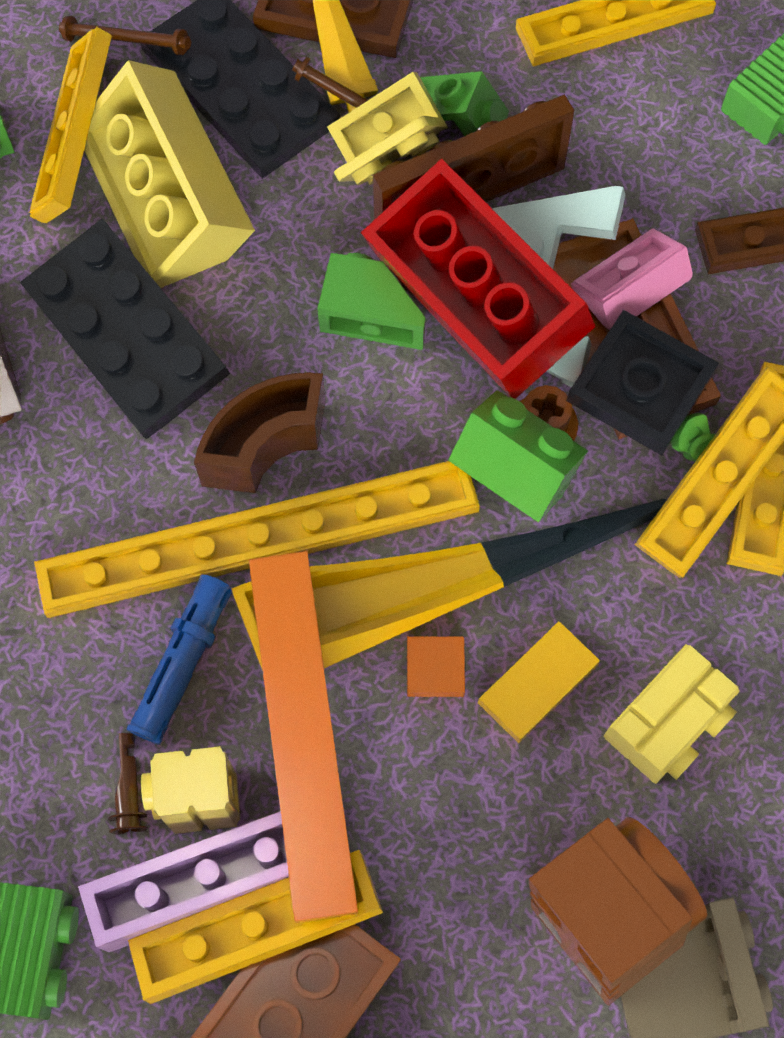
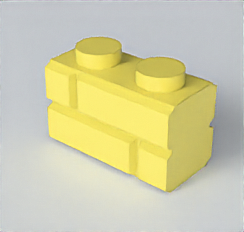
M685 644L610 725L603 737L653 783L657 784L667 772L677 780L699 755L691 747L696 739L704 731L714 738L737 713L729 703L740 691L737 685L721 671L714 669L711 663L691 645Z
M220 746L192 749L190 756H186L183 751L154 754L153 759L150 760L151 772L142 773L143 806L145 811L152 810L154 820L162 819L175 834L201 831L203 825H207L210 830L237 827L238 821H240L237 774Z

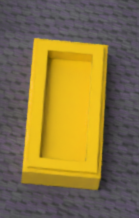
M558 621L479 698L478 704L511 737L520 743L598 666L600 660Z

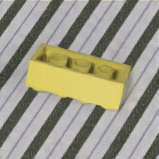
M128 60L96 100L84 151L134 257L158 286L162 288L227 261L252 235L255 229L175 71Z

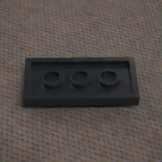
M196 0L150 31L173 34L176 29L186 30L191 39V46L184 55H176L172 47L141 44L142 50L159 68L175 71L189 101L262 179L329 132L327 126L340 119V113L306 78L302 77L299 82L294 79L297 73L292 71V63L231 0Z
M103 218L20 282L145 439L162 429L230 375L223 362Z

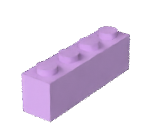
M281 811L78 886L96 947L110 953L128 946L129 939L288 878Z

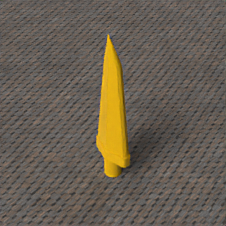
M313 0L325 75L364 98L377 94L376 81L371 76L340 0ZM327 91L331 105L346 103L348 113L355 109L354 106Z

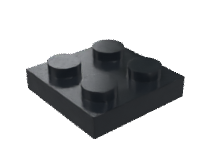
M623 310L569 390L566 401L663 456L714 375L719 363Z

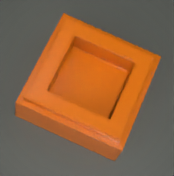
M407 636V697H464V637Z

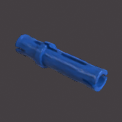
M200 575L193 595L181 618H175L170 630L173 632L169 645L150 680L137 711L127 726V731L151 743L161 745L168 724L183 697L199 659H201L205 648H211L216 636L213 634V631L223 608H225L229 597L232 595L231 587L227 583L209 575Z

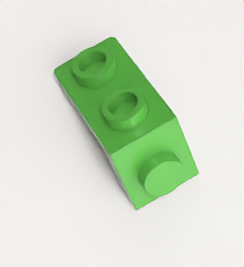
M482 71L420 77L443 120H453L464 136L476 132L478 128L487 122L507 119L509 110Z

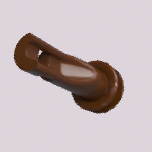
M119 733L121 772L115 794L116 814L108 818L109 821H116L117 828L109 830V833L116 835L129 832V829L133 832H143L148 829L146 826H140V818L147 817V814L139 812L136 757L128 756V748L135 747V735L133 733Z

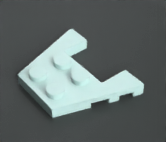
M612 186L492 209L553 269L562 233L616 240L625 192L621 186ZM585 336L546 372L561 379L562 383L572 387L587 365L592 345L590 338Z

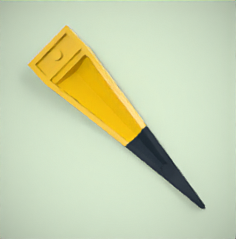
M659 499L569 524L476 544L382 559L310 566L324 669L654 519L667 499ZM250 581L231 588V591L262 669L252 583Z

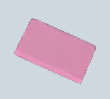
M653 228L574 280L571 286L587 303L588 308L597 319L610 330L623 310L638 316L692 278L693 272L687 247Z

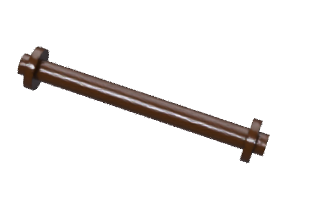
M65 16L59 24V32L62 38L70 42L73 41L75 36L83 37L92 29L99 27L112 35L111 40L172 47L176 55H184L191 46V39L184 29H176L173 34L80 24L73 16Z
M307 56L303 62L297 59L292 68V71L297 73L294 78L296 81L299 82L304 77L355 108L368 101L366 98L309 66L308 64L311 59Z

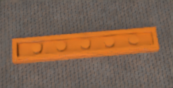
M308 552L249 559L295 923H303L358 914Z

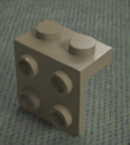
M734 897L706 904L707 918L687 934L684 946L620 997L630 1038H716L769 1027L766 1013L773 1010L771 993L763 974H755L748 950L755 946L753 929L744 910L737 911Z

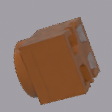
M632 817L625 818L616 826L609 818H606L529 878L532 910L607 1006H610L684 946L687 934L704 921L708 915L698 890L675 857L649 829Z

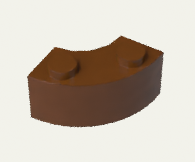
M305 372L277 376L251 386L229 401L211 421L197 448L194 465L201 486L256 493L263 474L278 459L296 451L318 450L326 403L323 373Z

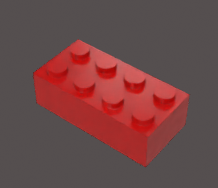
M442 158L360 232L380 261L385 263L398 280L511 398L516 399L596 327L587 303Z

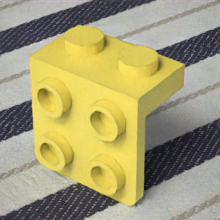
M411 72L327 126L347 162L336 169L334 174L339 182L355 181L357 185H361L368 181L369 185L373 184V175L381 172L385 166L396 159L410 154L414 158L430 150L440 142L436 134L448 127L417 72Z

